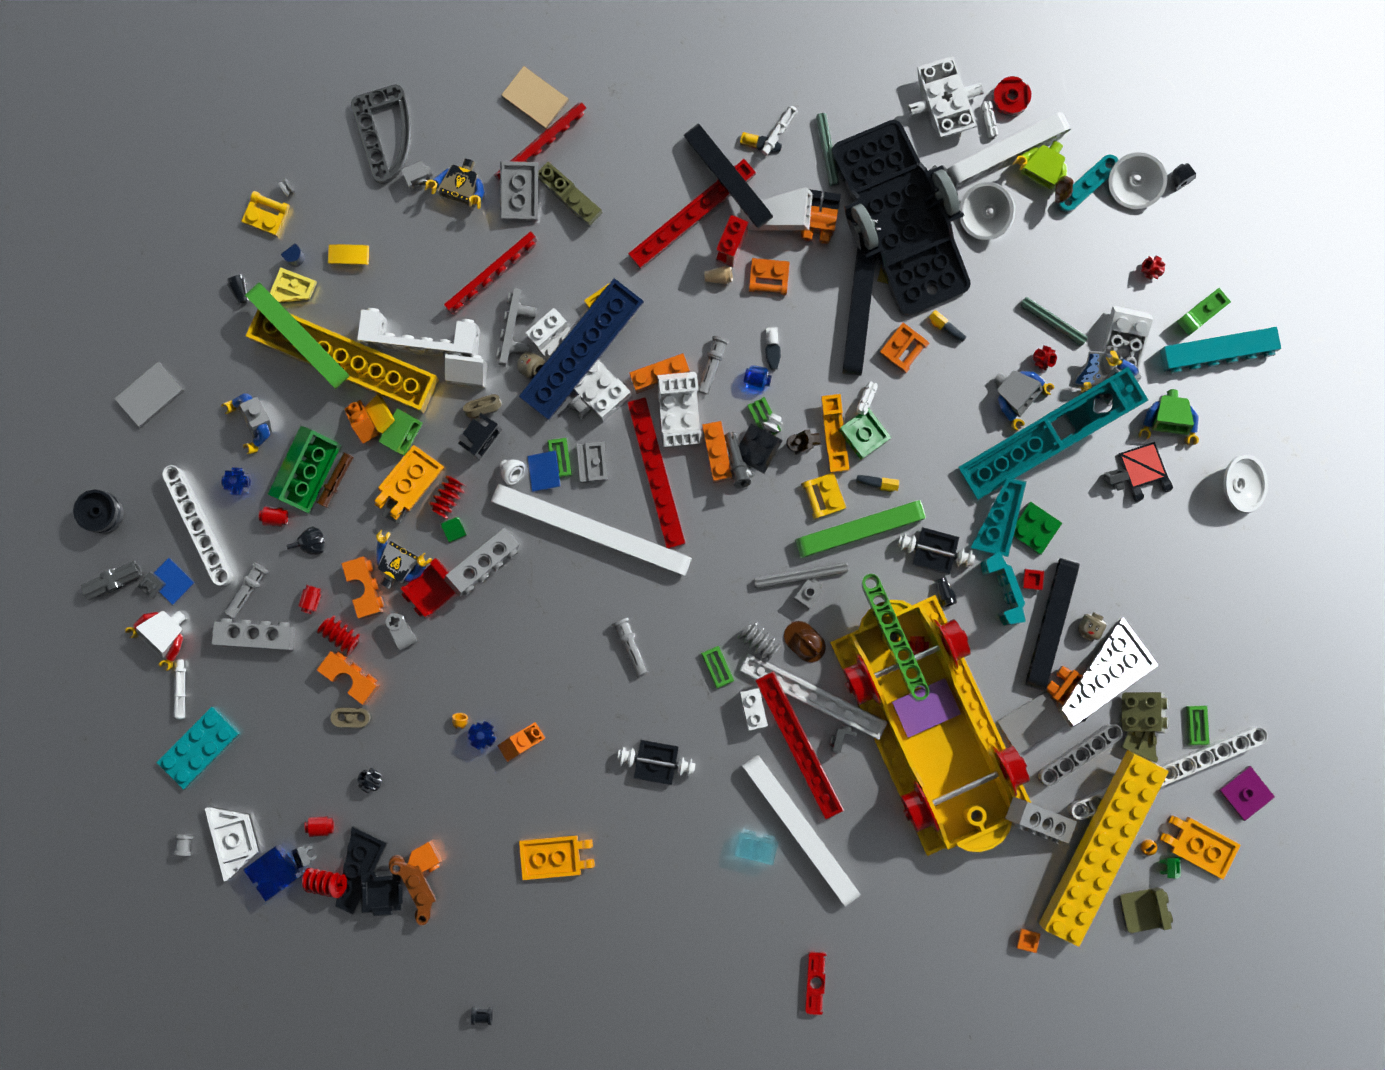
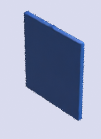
M556 451L527 456L532 492L561 486Z
M170 558L154 572L166 583L160 593L172 605L194 584Z

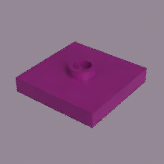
M1251 766L1246 767L1219 789L1243 821H1246L1275 798Z

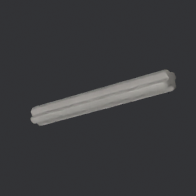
M843 562L758 577L754 579L755 588H762L847 573L848 564Z

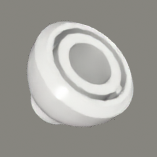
M515 459L502 461L500 469L503 481L508 485L520 481L525 473V464Z

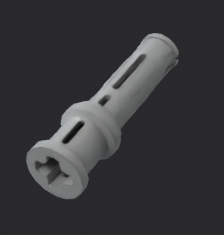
M718 336L712 337L713 343L710 351L707 352L708 361L698 387V392L709 394L719 361H722L724 358L723 352L726 344L729 343L728 340Z
M256 562L253 563L254 567L248 576L243 578L244 583L224 611L232 618H236L254 588L256 589L260 586L259 582L269 572Z
M628 618L613 623L612 626L616 628L619 635L618 640L620 643H623L636 676H639L648 671L633 639L635 634L630 630L627 623Z

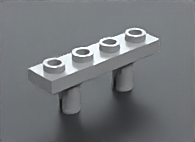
M514 288L513 293L509 292L507 304H510V308L504 314L503 322H506V328L501 330L500 341H503L502 348L497 350L496 359H499L498 365L506 366L511 352L517 354L529 352V344L514 342L512 339L516 317L523 316L535 319L537 308L520 305L519 300L522 289Z

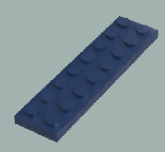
M614 278L522 391L519 398L550 421L644 304V301Z

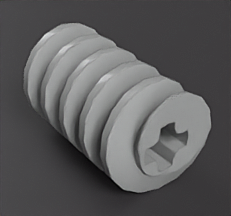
M756 622L752 625L750 623L737 638L745 637L743 643L751 642L749 649L756 647L755 654L757 655L762 652L760 659L768 658V662L780 649L781 644L778 643L774 646L775 638L768 640L769 633L762 635L764 628L756 630L758 623Z

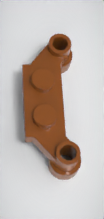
M394 855L389 860V869L392 874L401 876L417 907L415 910L416 922L419 925H425L430 919L431 906L436 901V898L420 866H412L405 863L402 856Z

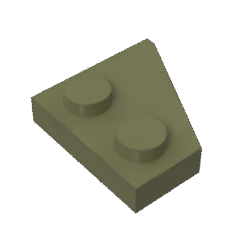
M1127 731L1121 745L1122 748L1155 763L1158 761L1155 732Z

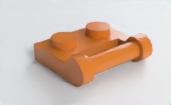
M752 258L749 292L766 291L787 295L790 262ZM756 279L782 281V285L756 283Z
M903 322L882 348L880 354L902 372L907 373L910 370V365L923 348H927L929 342ZM915 340L918 344L905 361L902 362L899 358L911 342Z

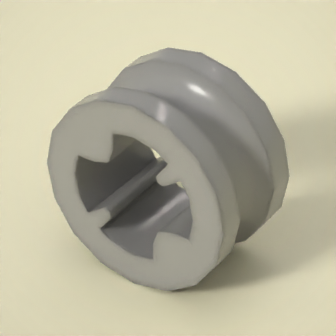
M284 178L283 182H278L287 197L289 193H295L286 178Z

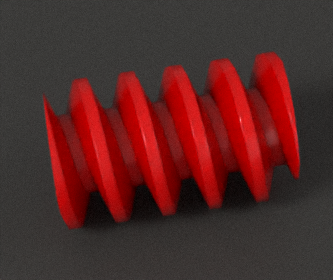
M451 476L445 477L448 483H441L444 490L437 489L440 496H433L436 503L429 502V505L432 507L431 510L445 519L449 518L446 512H453L449 506L457 505L454 499H461L457 493L465 492L462 489V486L465 485Z
M335 615L325 619L319 626L317 634L322 633L323 638L329 637L328 642L330 643L335 641L334 646H341L340 650L342 652L347 650V656H349L357 647L360 634L353 636L354 629L347 632V624L340 627L342 621L339 620L335 623Z
M307 868L302 877V887L307 893L339 898L347 888V878L344 874L340 875L331 871L326 872L325 870L320 871L319 869Z

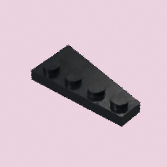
M352 826L346 860L343 866V874L347 878V888L344 894L337 898L335 907L352 915L355 913L361 901V872L375 871L388 842Z

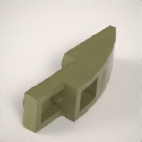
M547 162L538 171V179L578 218L583 219L589 226L603 213L595 203L577 189L574 183L550 162Z

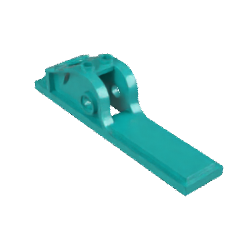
M1126 367L958 468L979 500L1003 486L1008 477L1015 479L1147 402L1148 398L1130 368ZM1100 394H1111L1113 396L1111 410L1101 413L1095 412V398ZM1066 414L1076 431L1060 439L1051 423Z

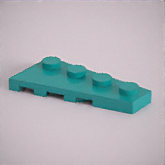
M1009 477L1006 479L970 548L994 554L1000 552L1002 556H1009L1026 481Z

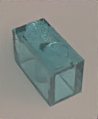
M745 829L744 832L740 831L735 856L773 865L778 841L775 840V836L764 834L761 837L757 836L755 831Z

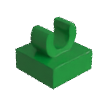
M1170 857L1168 860H1160V863L1167 865V870H1161L1160 874H1167V878L1176 879L1181 877V857Z

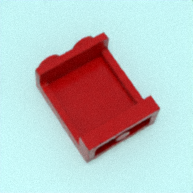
M733 215L730 216L717 246V251L719 252L716 261L732 268L734 267L748 233V221Z
M437 558L430 562V565L424 569L420 577L401 587L403 591L401 595L408 603L411 601L416 606L413 609L420 617H430L456 594L444 580L449 571Z

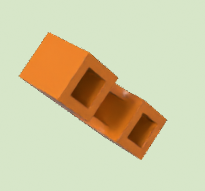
M682 353L629 372L636 394L654 388L658 384L657 375L688 373L690 370Z
M722 422L702 424L713 483L732 480Z
M363 556L341 563L346 581L349 583L361 581L365 587L364 594L360 598L352 600L357 618L364 619L383 613L382 608L385 605L382 597H379L377 593L379 585L377 579L373 578L371 571H374L371 560Z
M330 651L317 668V671L332 682H336L342 674L350 675L353 684L348 694L362 705H366L380 687L376 683L378 680L370 674L367 676L361 672L362 668L354 662L350 664L346 661L347 657L340 651Z

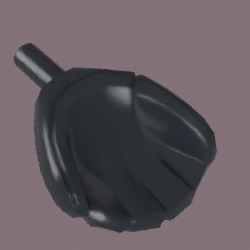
M312 526L297 538L298 542L286 545L287 550L300 547V550L307 554L317 555L324 552L325 538L320 529Z

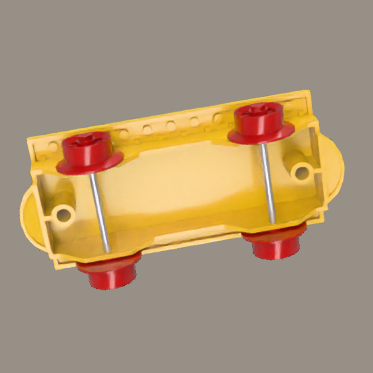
M936 595L914 605L903 600H889L907 641H910V636H925V642H929V649L914 655L927 685L945 678L961 712L958 716L911 737H907L892 701L908 695L909 692L872 610L869 609L861 619L858 630L830 642V645L847 680L845 685L849 693H853L859 708L888 722L880 739L878 740L874 737L873 739L904 805L905 810L903 812L907 821H911L926 856L944 848L949 850L956 846L970 852H983L993 849L1002 843L1010 832L1012 821L1005 818L1013 796L1031 803L1023 786L1030 779L1023 757H1020L1014 746L1005 747L966 663L965 657L971 655L965 631L961 629L955 619L947 621ZM884 602L878 603L876 606H882ZM889 615L882 616L881 619L884 624L892 623V618ZM895 633L896 638L892 642L896 643L900 641V636L897 633ZM898 652L900 660L905 661L908 659L907 652ZM908 669L906 671L908 678L914 679L917 677L915 670ZM916 687L914 691L921 689V687ZM976 810L977 816L972 819L971 813Z

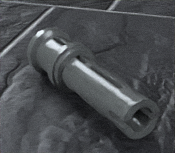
M728 432L724 437L732 464L730 471L734 475V486L736 488H744L751 484V479L746 471L748 467L742 460L736 433L732 432L731 437V432Z

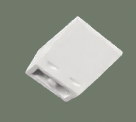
M1112 306L1102 352L1106 351L1107 346H1113L1116 348L1119 359H1124L1139 369L1153 322L1151 314Z

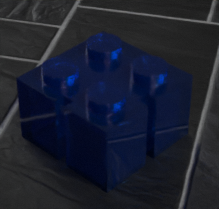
M281 844L273 847L243 869L253 884L258 883L256 889L265 902L278 895L286 887L303 876Z

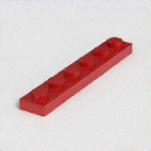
M578 102L510 161L527 162L531 155L533 157L538 155L545 143L547 145L552 143L559 131L563 133L570 127L569 123L575 119L577 121L584 115L585 105L582 102ZM500 170L494 174L498 181H500Z
M531 231L448 300L444 304L451 314L459 312L464 307L466 301L473 300L479 294V290L490 286L493 282L492 279L497 275L501 276L504 274L511 263H517L525 251H531L536 246V236Z

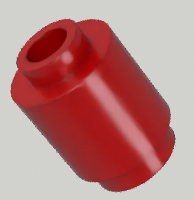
M264 506L263 510L259 512V521L262 522L263 526L282 527V525H287L288 510H284L281 507Z
M306 585L305 589L302 590L298 607H301L300 611L312 614V611H317L322 595L320 594V588Z
M328 816L309 817L308 822H305V833H308L309 837L333 834V818H328Z

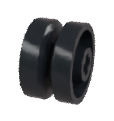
M93 489L85 491L77 498L74 503L73 514L75 521L83 529L105 534L119 527L123 520L124 510L122 503L116 496L105 491Z

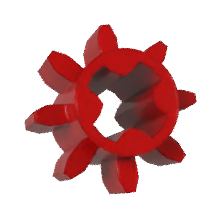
M1157 255L1154 258L1148 256L1142 263L1141 272L1145 273V277L1150 280L1153 277L1158 279L1163 275L1166 263L1162 262V258Z
M1043 345L1042 349L1038 348L1033 354L1034 365L1043 370H1047L1048 366L1053 367L1057 361L1056 351Z
M910 636L908 643L914 655L929 649V642H925V636Z

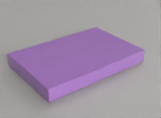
M945 678L928 685L929 695L924 701H914L910 694L892 701L907 737H911L961 714ZM921 688L914 691V693L918 697H923L925 690Z

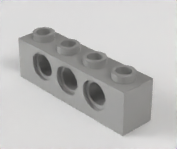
M503 528L451 570L444 580L459 597L463 594L467 596L474 590L473 586L479 582L481 584L489 577L488 573L492 570L495 572L504 565L502 562L507 558L509 560L518 553L517 550L520 544ZM498 548L503 554L496 555L493 549ZM484 560L488 563V566L481 567L478 562ZM470 572L474 578L466 579L463 574Z
M221 618L220 622L214 621L212 645L282 650L294 649L295 627H290V623L278 622V626L270 625V621H259V624H251L252 620L240 619L239 623H232V619ZM236 627L239 631V634L237 637L233 638L231 635V631L233 628ZM253 629H256L258 632V636L255 639H252L250 636ZM272 630H275L277 638L272 641L269 634Z
M1014 796L1005 818L1013 822L1011 826L1021 830L1025 826L1024 831L1034 835L1038 831L1037 836L1047 840L1049 838L1050 841L1058 844L1061 841L1070 843L1077 821Z

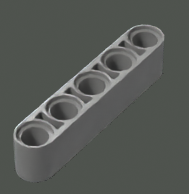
M1115 724L1104 725L1040 769L1038 772L1039 782L1048 786L1058 783L1119 741L1123 735L1122 729ZM1110 728L1115 729L1116 732L1113 738L1108 736ZM1094 739H1098L1100 742L1097 749L1092 747ZM1079 749L1084 753V757L1081 760L1076 758V752ZM1063 760L1068 763V768L1065 771L1060 769V763ZM1047 771H1050L1052 774V779L1049 782L1044 780V774Z

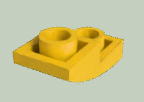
M329 245L328 264L369 265V246Z

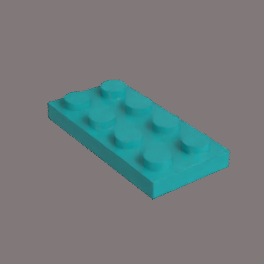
M211 707L156 763L184 790L241 733L215 707Z

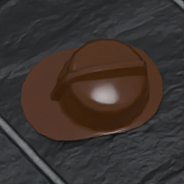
M802 621L792 622L787 626L784 633L785 643L799 658L805 662L812 663L823 657L826 644L822 636L814 628Z

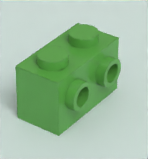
M397 408L395 413L392 414L395 421L381 434L379 442L405 456L423 422Z

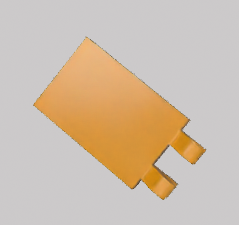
M413 445L378 487L381 494L375 499V505L382 509L388 498L396 502L397 504L390 511V516L397 520L404 509L410 512L444 470V466Z
M1171 815L1168 822L1181 830L1176 839L1162 833L1159 840L1172 846L1170 852L1224 880L1241 845L1190 817L1183 821Z
M578 835L519 841L522 880L581 875V869L595 867L594 859L580 860L579 849L593 847L592 839L578 841Z

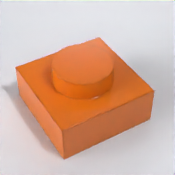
M1020 928L1016 948L1037 953L1041 934Z

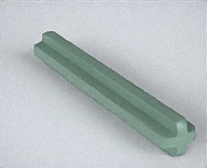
M819 113L816 119L830 186L839 185V176L832 156L833 146L826 113Z
M1025 297L1021 302V307L1080 346L1084 345L1088 337L1030 298Z

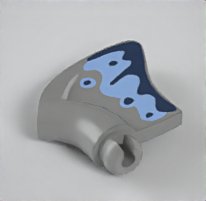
M1107 346L1104 352L1089 351L1085 366L1074 379L1075 384L1083 385L1085 382H1090L1091 385H1096L1104 381L1114 367H1116L1110 366L1105 357L1111 358L1110 351L1116 352V348Z

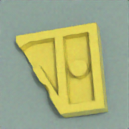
M280 267L270 294L279 303L310 300L317 282Z

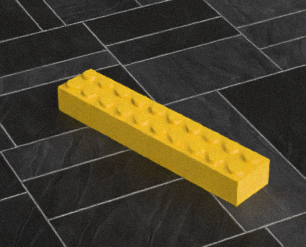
M257 309L246 337L255 343L314 367ZM292 315L350 375L345 381L424 414L439 381L436 375Z
M1129 750L1126 751L1039 922L1045 931L1080 947L1169 772L1168 770Z

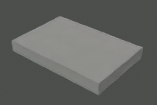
M500 161V219L538 220V162Z
M157 362L120 393L115 400L137 426L141 428L184 390L162 364Z
M1047 691L997 721L1009 743L1015 747L1019 754L1067 725Z

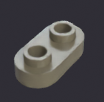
M491 394L466 403L463 406L466 417L477 418L480 413L496 412L502 403L498 395Z
M337 708L331 713V722L336 727H365L371 719L370 713L364 708ZM340 714H344L345 719L343 721L339 720ZM360 714L364 716L363 721L358 720Z

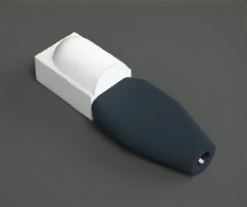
M778 327L766 328L767 346L765 352L770 369L776 370L781 358V349L778 345Z

